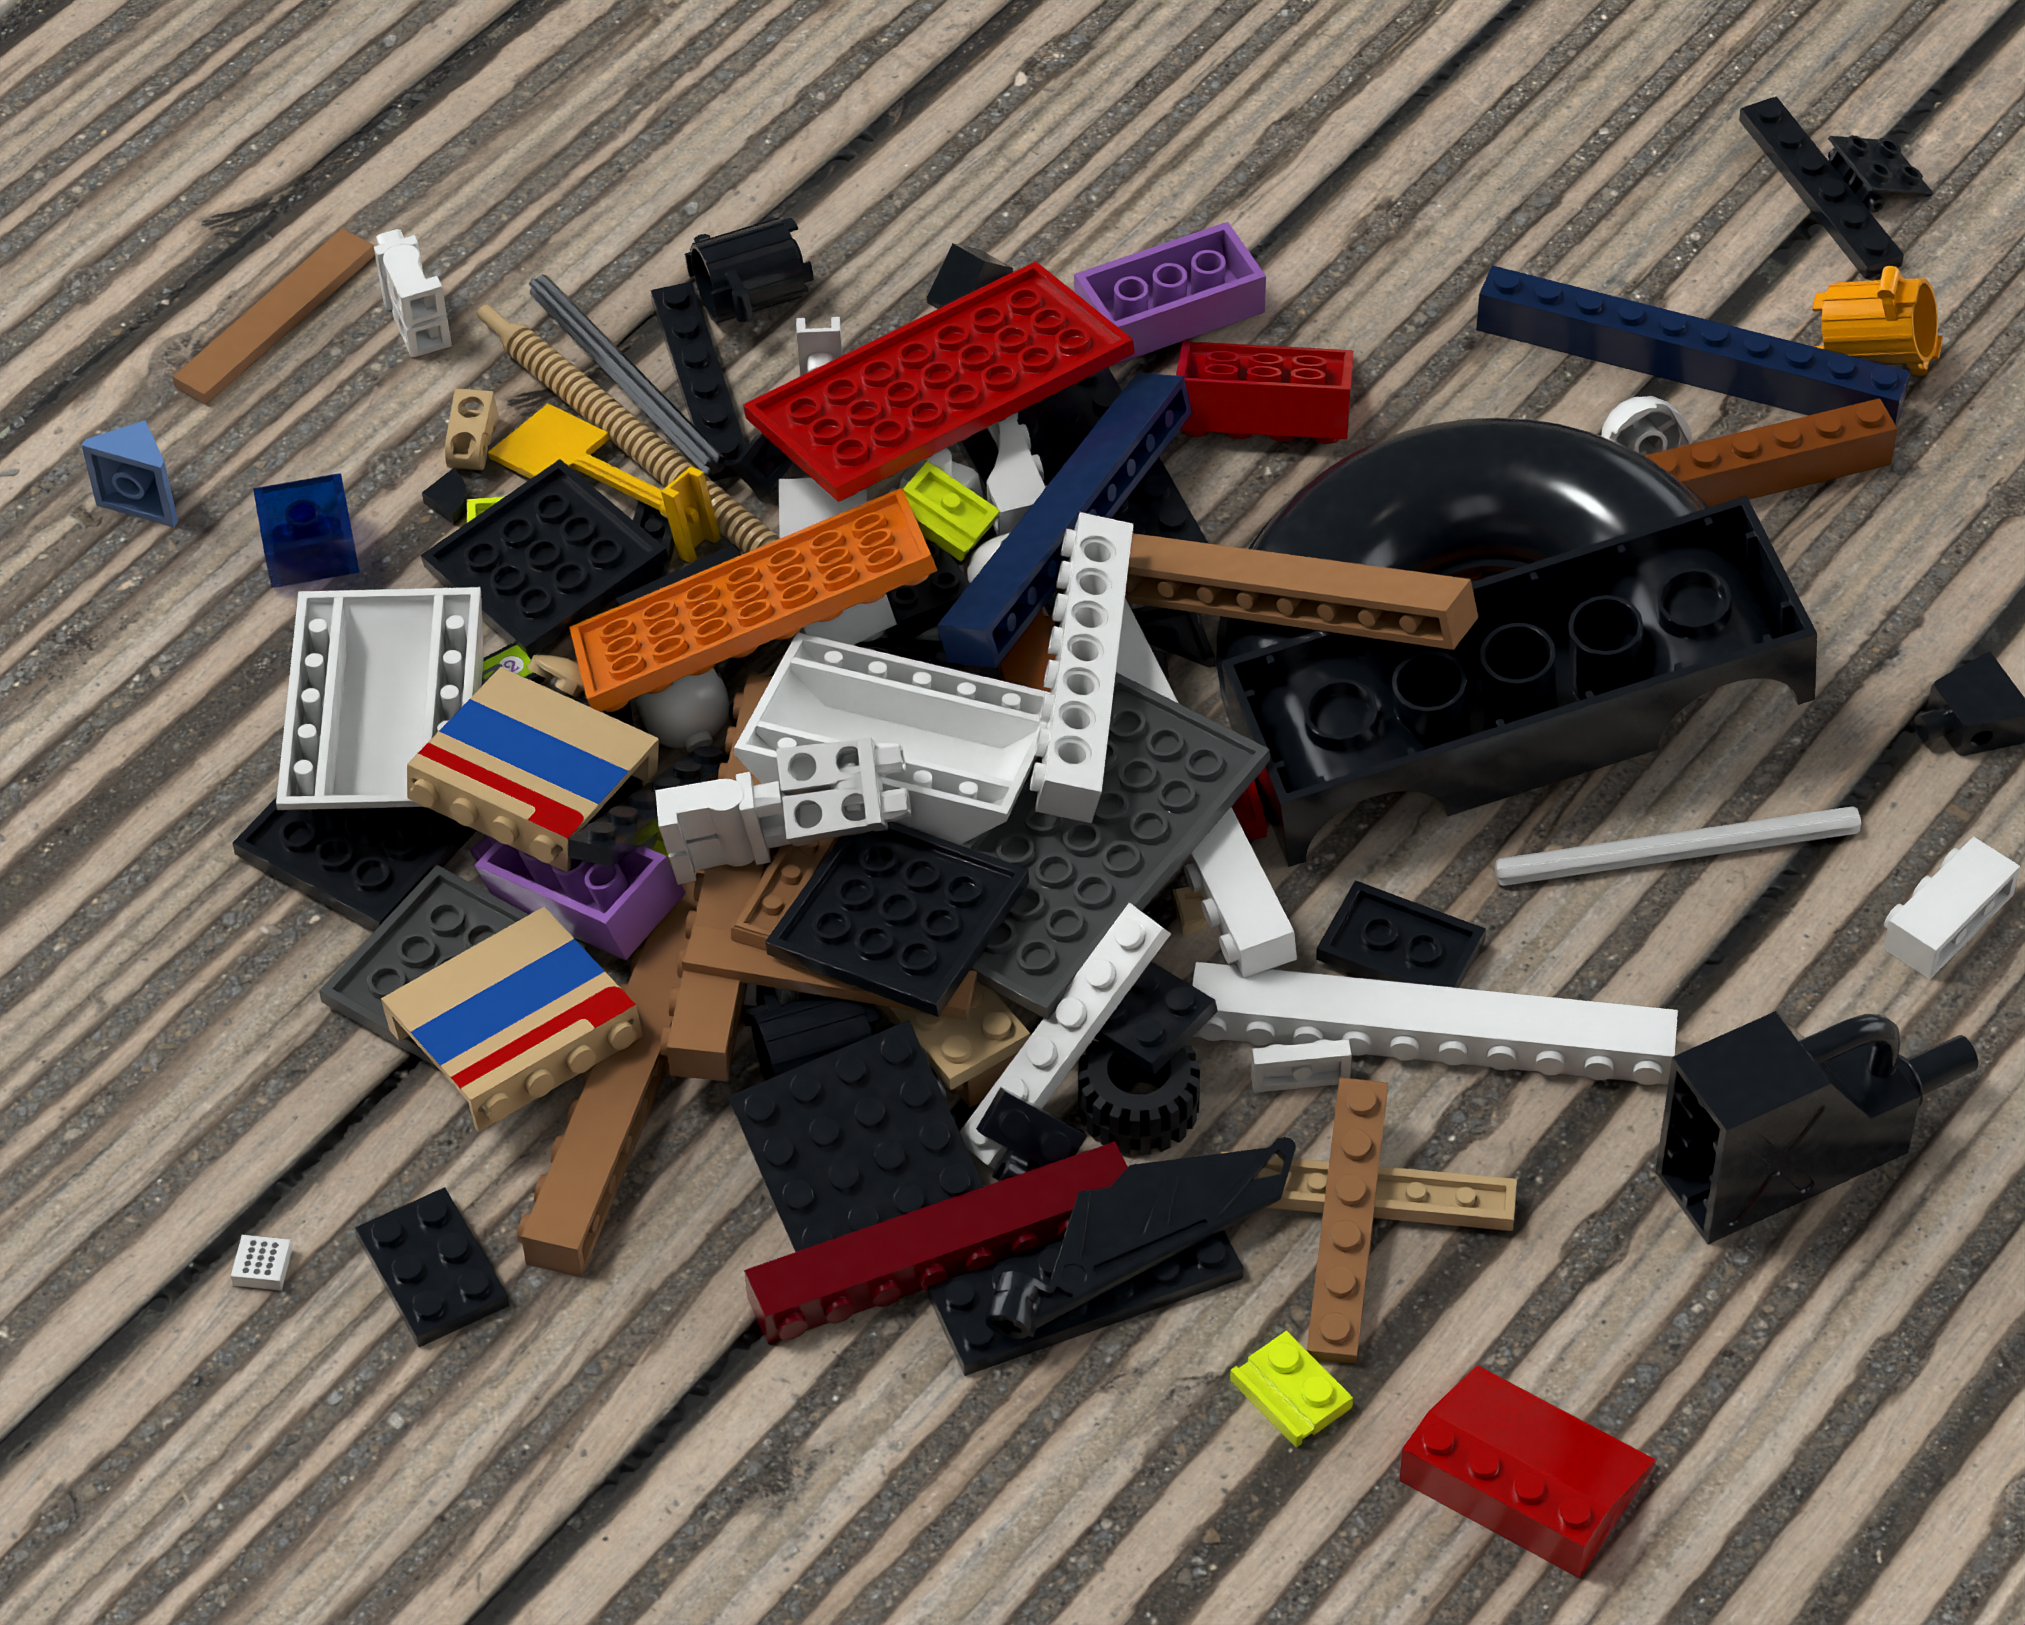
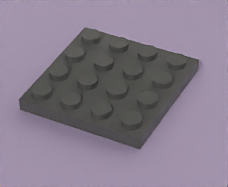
M436 865L319 990L321 1002L436 1066L410 1036L398 1041L389 1031L381 998L529 914ZM578 942L587 952V946Z

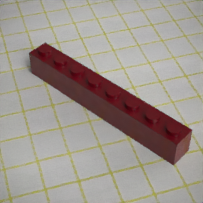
M1115 1142L1094 1148L744 1270L747 1298L768 1344L782 1339H795L807 1330L827 1323L843 1322L853 1314L876 1306H889L904 1296L922 1290L928 1291V1286L1063 1240L1078 1192L1110 1187L1128 1166Z

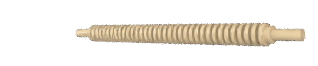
M488 304L480 307L477 317L500 336L503 350L539 379L578 414L582 415L590 424L607 431L610 440L640 464L641 467L647 470L665 487L690 466L696 468V466L690 463L678 451H675L672 446L631 414L630 411L624 408L599 385L595 384L593 380L588 378L587 375L552 348L551 345L545 342L527 325L511 324ZM705 475L718 529L724 537L728 538L730 542L744 553L780 539L775 532L764 525L763 522Z

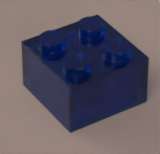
M341 473L253 488L271 588L360 573Z

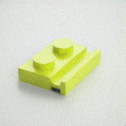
M926 461L903 488L922 535L961 562L971 548L973 549L996 522L1000 513L998 508L929 461Z
M1287 1330L1249 1356L1248 1362L1239 1368L1235 1366L1230 1370V1381L1296 1448L1302 1445V1440L1311 1433L1314 1436L1352 1409L1353 1397Z

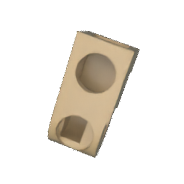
M455 388L445 443L447 468L484 470L488 445L491 442L492 432L496 431L499 419L493 391ZM477 402L484 409L483 411L466 410L465 404Z

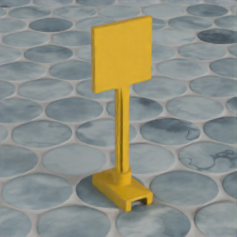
M548 403L488 451L489 459L530 479L561 459L573 470H578L660 510L661 515L669 520L678 558L686 562L693 563L697 559L694 548L703 540L707 539L716 543L721 539L703 471L690 466L661 490L591 456L592 453L610 439L609 433Z

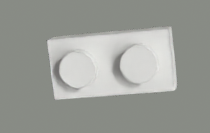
M1324 1039L1314 1043L1285 1046L1273 1044L1265 1048L1252 1049L1251 1078L1254 1093L1338 1085L1339 1077L1350 1078L1352 1055L1349 1039L1337 1041Z

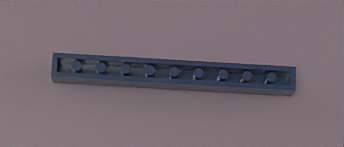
M1493 265L1479 293L1477 331L1808 416L1880 398L1897 427L1904 409L1910 371Z
M1136 373L1124 390H1122L1117 399L1103 414L1087 437L939 622L938 636L943 643L948 663L997 668L1057 590L1062 561L1068 562V557L1061 556L1066 529L1075 530L1080 512L1111 519L1192 414L1184 376Z

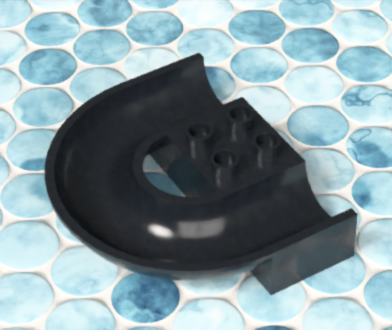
M1497 417L1442 422L1404 431L1372 443L1344 457L1318 474L1300 489L1262 528L1248 548L1451 577L1477 572H1502L1471 582L1478 619L1454 650L1220 616L1217 631L1216 665L1221 698L1231 729L1270 749V761L1255 778L1254 782L1288 867L1306 862L1307 850L1312 839L1330 819L1346 808L1377 795L1399 791L1425 793L1442 803L1448 817L1658 750L1663 731L1678 712L1709 691L1733 682L1747 679H1772L1782 682L1789 687L1797 705L1815 700L1817 632L1747 496L1709 507L1675 476L1649 458L1623 444L1592 432L1532 419Z

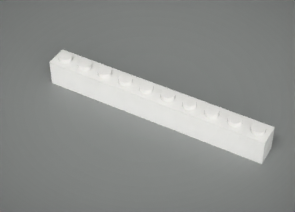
M1124 599L1116 672L1178 703L1127 600ZM1230 807L1185 860L1187 865L1184 866V872L1192 892L1200 891L1204 898L1201 901V906L1210 928L1218 926L1222 934L1219 937V943L1227 963L1236 962L1244 979L1297 960L1294 930L1233 809Z
M1203 962L1195 963L1192 986L1214 998L1218 1012L1193 1037H1200L1209 1041L1229 1040L1249 1042L1258 1046L1273 1044L1285 1046L1314 1043L1324 1039L1332 1041L1349 1039L1351 1055L1356 1056L1367 1054L1395 1057L1399 1060L1417 1059L1443 1062L1448 1065L1486 1066L1497 1070L1535 1071L1546 1075L1584 1076L1594 1080L1614 1079L1633 1081L1643 1085H1668L1672 1057L1675 1056L1678 1010L1273 969L1243 979L1238 966Z

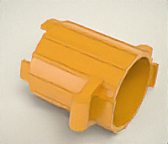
M1886 266L1883 268L1881 280L1835 282L1829 285L1826 292L1816 293L1812 310L1813 312L1822 311L1821 330L1824 346L1815 347L1884 365L1906 364L1910 368V372L1916 376L1926 375L1929 361L1931 359H1939L1943 336H1938L1937 303L1933 287L1926 278L1904 279L1897 267Z

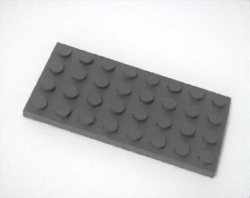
M1116 672L1102 792L1092 823L1035 811L1038 792L1030 790L1034 763L1007 821L961 845L1029 870V884L970 970L977 972V982L1048 1020L1056 1011L1058 1004L1061 1002L1077 972L1128 903H1131L1140 911L1144 909L1270 761V749ZM1039 757L1036 762L1042 763V757Z

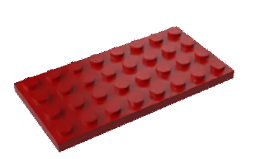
M1035 261L743 404L745 417L751 424L837 502H840L959 441L969 438L971 435L997 422L1005 420L1007 417L1033 404L1041 402L1043 399L1071 385L1077 384L1081 380L1107 367L1113 366L1117 362L1135 354L1134 342L1130 336Z

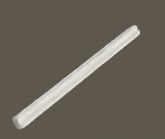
M1852 806L1505 857L1496 860L1495 875L1499 885L1507 886L1852 835L1860 832L1861 818L1858 809Z

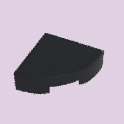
M454 468L422 492L423 503L455 524L464 513L467 497L465 483L461 475Z

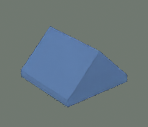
M146 420L85 439L81 446L97 506L175 527L178 519L165 462Z

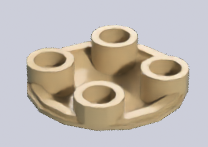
M533 655L527 667L529 670L548 680H551L555 675L557 677L555 686L576 698H579L582 692L585 691L578 663L563 657Z

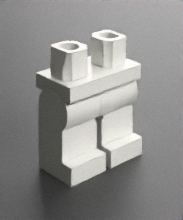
M399 229L379 234L376 237L378 246L374 247L383 302L387 311L392 310L394 321L411 358L451 347L452 343L442 285L437 276L425 279L419 245L415 235L404 238Z
M871 737L850 741L776 748L781 792L786 795L782 797L786 838L793 846L812 844L813 841L832 837L888 830L887 822L911 816L910 798L906 788L883 791L882 775L905 772L904 750L900 744H876Z
M750 772L736 774V781L732 779H718L655 790L658 826L678 885L696 881V871L724 864L734 867L744 866L754 860L756 865L770 863L769 848L791 844L786 838L782 804L783 794L779 781L754 785Z

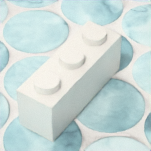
M1973 836L1960 850L1954 848L1948 853L1940 870L1933 877L1925 876L1919 882L1912 898L1904 906L1897 904L1890 911L1884 923L1887 933L1883 949L1928 979H1931L2014 895L2020 866Z

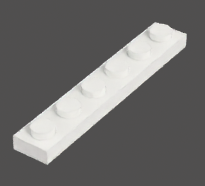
M1128 903L1077 972L1061 1002L1058 1004L1056 1011L1048 1020L1043 1018L961 1129L960 1134L969 1151L985 1164L995 1169L1008 1148L983 1136L976 1128L999 1088L1002 1087L1042 1109L1171 935L1170 932L1134 905Z

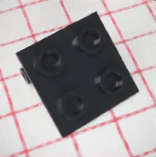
M1855 135L1849 137L1829 136L1828 140L1835 147L1828 153L1829 162L1871 212H1878L1883 208L1885 204L1883 199L1887 193L1932 196L1933 192L1923 181L1921 172L1910 165L1902 155L1900 146L1888 138L1869 139Z

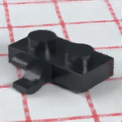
M1002 1087L999 1088L976 1128L983 1136L1008 1148L992 1174V1177L997 1179L998 1182L1025 1173L1029 1161L1043 1167L1076 1155L1087 1137L1077 1127Z

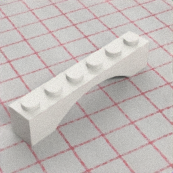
M1018 412L1001 422L987 427L996 442L999 452L995 467L986 481L987 501L1000 510L999 516L993 524L998 536L1010 533L1047 487L1042 481L1044 480V472L1038 454L1031 455L1030 453L1031 442L1025 424L1019 425L1017 422Z

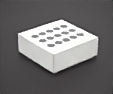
M242 1235L231 1273L233 1286L282 1291L293 1250L291 1240Z

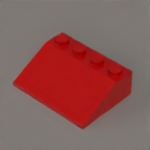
M1182 341L1176 375L1184 376L1192 414L1180 430H1182L1183 434L1193 437L1206 436L1208 432L1226 433L1227 437L1233 439H1247L1252 434L1269 435V438L1275 441H1292L1295 437H1312L1313 441L1322 444L1337 443L1339 439H1348L1354 350Z
M1477 1365L1427 1412L1402 1448L1399 1481L1580 1579L1654 1468L1656 1459Z

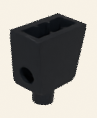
M1991 652L1982 654L1936 680L1931 686L1927 706L1928 712L1917 715L1914 719L1917 734L1924 742L1944 736L1956 754L1962 756L2025 743V697Z

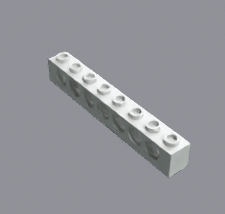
M1080 512L1075 530L1066 529L1061 556L1068 557V562L1062 561L1057 580V588L1064 589V594L1058 593L1052 617L1053 621L1060 622V626L1053 627L1048 647V654L1056 656L1055 660L1049 659L1043 685V687L1051 689V694H1044L1039 715V721L1046 722L1047 725L1046 728L1040 727L1034 752L1035 756L1042 757V763H1035L1030 783V790L1038 792L1036 812L1092 823L1103 784L1133 532L1132 523Z

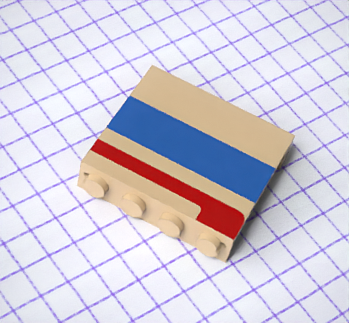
M500 667L407 764V798L423 807L443 814L461 825L484 833L502 844L512 846L527 853L541 862L568 872L571 868V857H568L569 838L577 834L589 823L631 775L647 783L658 772L659 738Z
M545 907L540 908L381 998L389 1031L398 1041L410 1036L467 1100L474 1127L478 1132L495 1122L503 1120L509 1114L533 1100L543 1097L552 1089L578 1074L586 1072L592 1066L627 1048L643 1037L636 1004Z

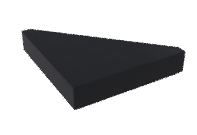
M1154 606L1131 609L1148 644L1205 667H1215V654L1198 613Z

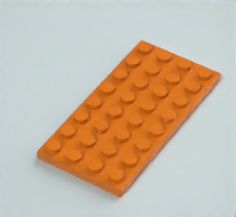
M903 488L570 626L569 629L590 707L600 712L619 710L627 705L629 700L642 694L662 692L673 681L688 675L699 676L705 674L716 663L731 657L742 658L748 656L759 645L774 639H788L796 635L802 627L817 621H831L839 617L845 609L860 603H874L882 599L888 591L902 585L914 586L926 580L929 574L938 570Z

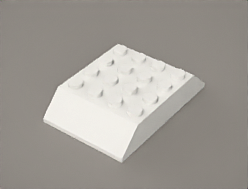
M480 587L298 591L276 799L277 810L423 807L407 798V764L482 686L484 656Z
M798 632L734 747V755L762 784L775 781L780 783L776 748L850 741L871 737L876 744H900L904 750L905 772L882 775L883 791L906 788L910 798L911 816L893 822L961 845L1007 821L1037 758L1034 752L1040 727L1046 728L1047 725L1046 722L1039 721L1041 704L1044 694H1051V692Z

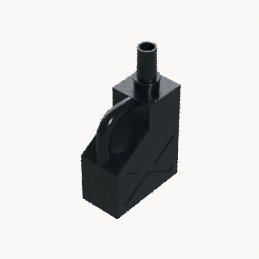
M1776 1011L1672 1057L1655 1173L1707 1244L1713 1243L1907 1154L1910 1148L1918 1107L1923 1102V1095L1976 1071L1979 1063L1976 1051L1965 1036L1958 1035L1905 1058L1899 1054V1029L1885 1015H1859L1805 1038Z

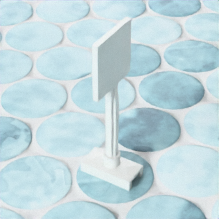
M831 317V328L806 329L805 318H796L800 376L843 356L840 317ZM812 478L779 479V537L783 538L866 503L867 488L854 496L837 502Z

